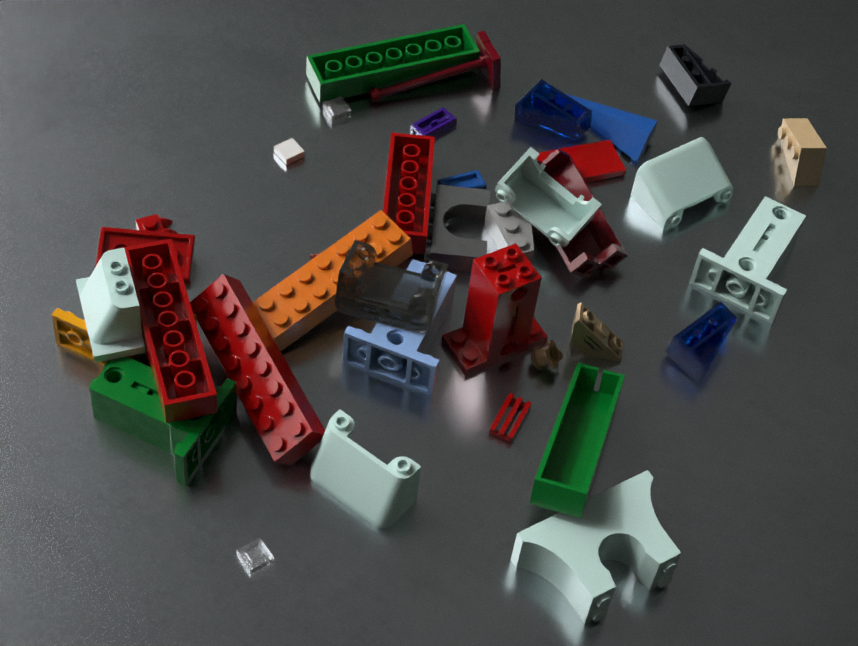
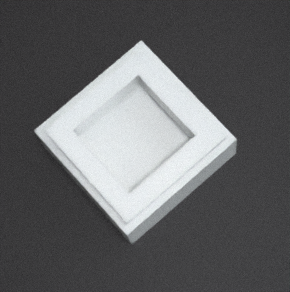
M293 138L274 146V152L286 165L305 157V151Z

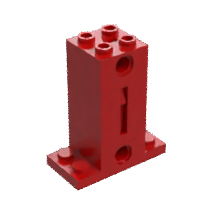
M516 243L473 259L463 327L442 335V343L464 375L547 342V334L534 318L542 277Z

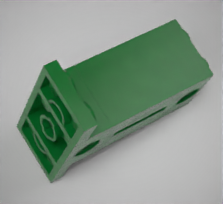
M129 357L108 360L103 367L102 373L98 378H94L89 385L93 418L173 454L175 457L174 470H176V482L185 486L237 412L236 382L227 378L222 386L219 385L216 388L218 413L166 423L151 367Z

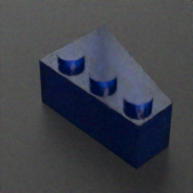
M541 79L515 105L514 121L579 140L591 127L592 111Z
M720 302L675 335L665 349V352L698 385L719 352L737 317Z

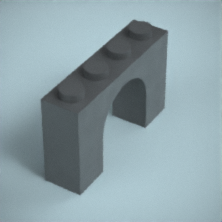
M437 185L436 194L431 193L430 207H434V210H430L429 223L433 224V227H428L427 240L431 241V244H427L425 258H430V266L439 269L471 272L473 259L487 254V241L454 236L445 228V225L458 219L485 221L487 205H490L491 190Z

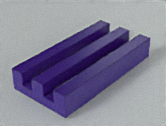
M442 107L411 124L410 130L416 132V135L435 137L457 125V119Z

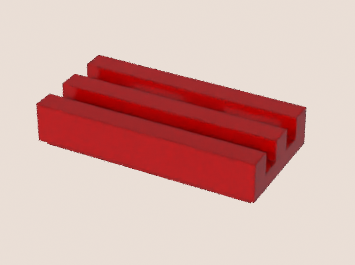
M509 393L489 429V434L512 443L531 408L532 402L527 401L525 403L523 398L518 397L516 399L514 394ZM511 404L514 405L500 431H498L497 428ZM522 408L523 410L509 435L505 434L517 410Z

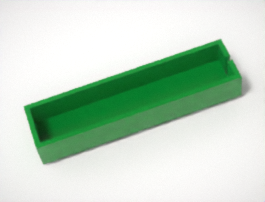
M577 363L534 479L529 504L564 513L568 516L582 517L620 399L625 375L603 370L599 391H595L599 368Z

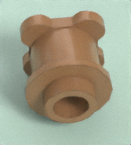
M553 340L547 342V347H535L531 354V362L539 370H544L547 366L557 369L559 361L563 359L562 352L558 350Z

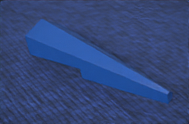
M562 92L558 93L555 100L557 104L561 103L568 108V113L572 116L575 114L581 118L582 123L600 138L611 140L617 146V151L626 153L631 157V162L637 164L644 154L646 145L656 130L658 121Z

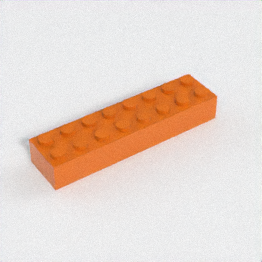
M380 210L252 303L280 352L412 256L411 238Z

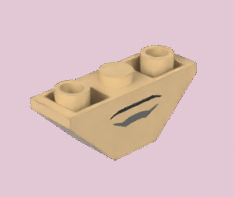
M582 302L578 303L572 324L570 344L583 356L616 362L621 361L623 349L621 338L614 334Z

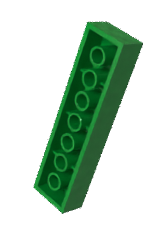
M465 24L308 55L306 75L319 103L369 93V90H372L373 87H376L378 90L477 60L480 50Z

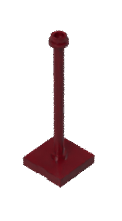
M477 32V47L480 50L477 60L378 90L376 87H373L372 90H369V97L372 103L381 102L380 98L477 68L481 69L492 90L501 88V58L486 32Z

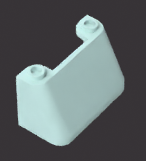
M700 137L642 164L636 173L631 196L664 230L679 224L685 209L712 196L719 203L728 201L733 195V186L710 143L704 137Z
M530 147L497 183L495 187L496 197L502 203L509 205L547 236L553 245L565 247L588 225L602 204L594 197L590 201H584L585 197L582 195L576 198L544 172L546 166L543 163L539 165L537 162L539 153Z
M339 409L329 420L311 464V480L373 526L379 529L389 528L417 500L421 466L412 459L403 456L396 457L386 465L348 438L354 431V421L348 414Z

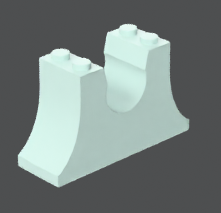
M646 470L587 499L581 518L558 513L518 532L511 561L516 568L534 572L552 583L567 598L585 624L591 620L598 621L607 614L615 590V584L610 571L603 566L602 561L617 560L626 564L634 572L636 579L651 590L657 586L660 588L671 582L674 570L678 566L677 563L681 552L665 532L655 515L650 495L654 477Z

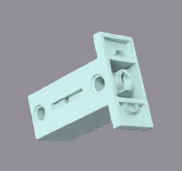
M765 196L724 258L702 248L698 254L689 283L773 324L787 289L773 283L772 280L795 246L806 215Z

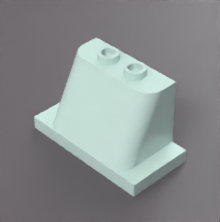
M125 249L109 250L102 255L90 277L76 279L95 363L146 353L142 337L139 302Z

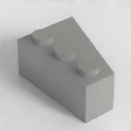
M500 202L487 205L484 224L497 250L516 243L532 264L534 254L532 224L506 203Z

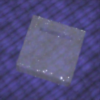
M343 97L323 102V109L331 121L351 116V109Z
M260 537L237 549L238 557L250 574L274 562L273 555Z

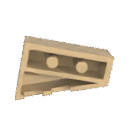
M783 118L782 126L778 128V138L781 141L793 186H819L827 149L808 118Z

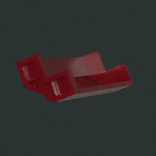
M557 149L550 153L543 162L537 160L539 165L543 163L546 166L544 169L545 173L576 198L582 195L585 197L584 201H590L594 197L568 153ZM601 207L588 225L567 246L557 247L569 271L582 278L591 276V271L600 268L603 272L611 270L628 256Z

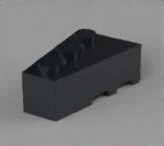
M685 44L667 46L659 65L687 105L694 106L723 102L732 83L729 80L723 81L716 75L717 71L714 68L709 69L702 63L703 59Z

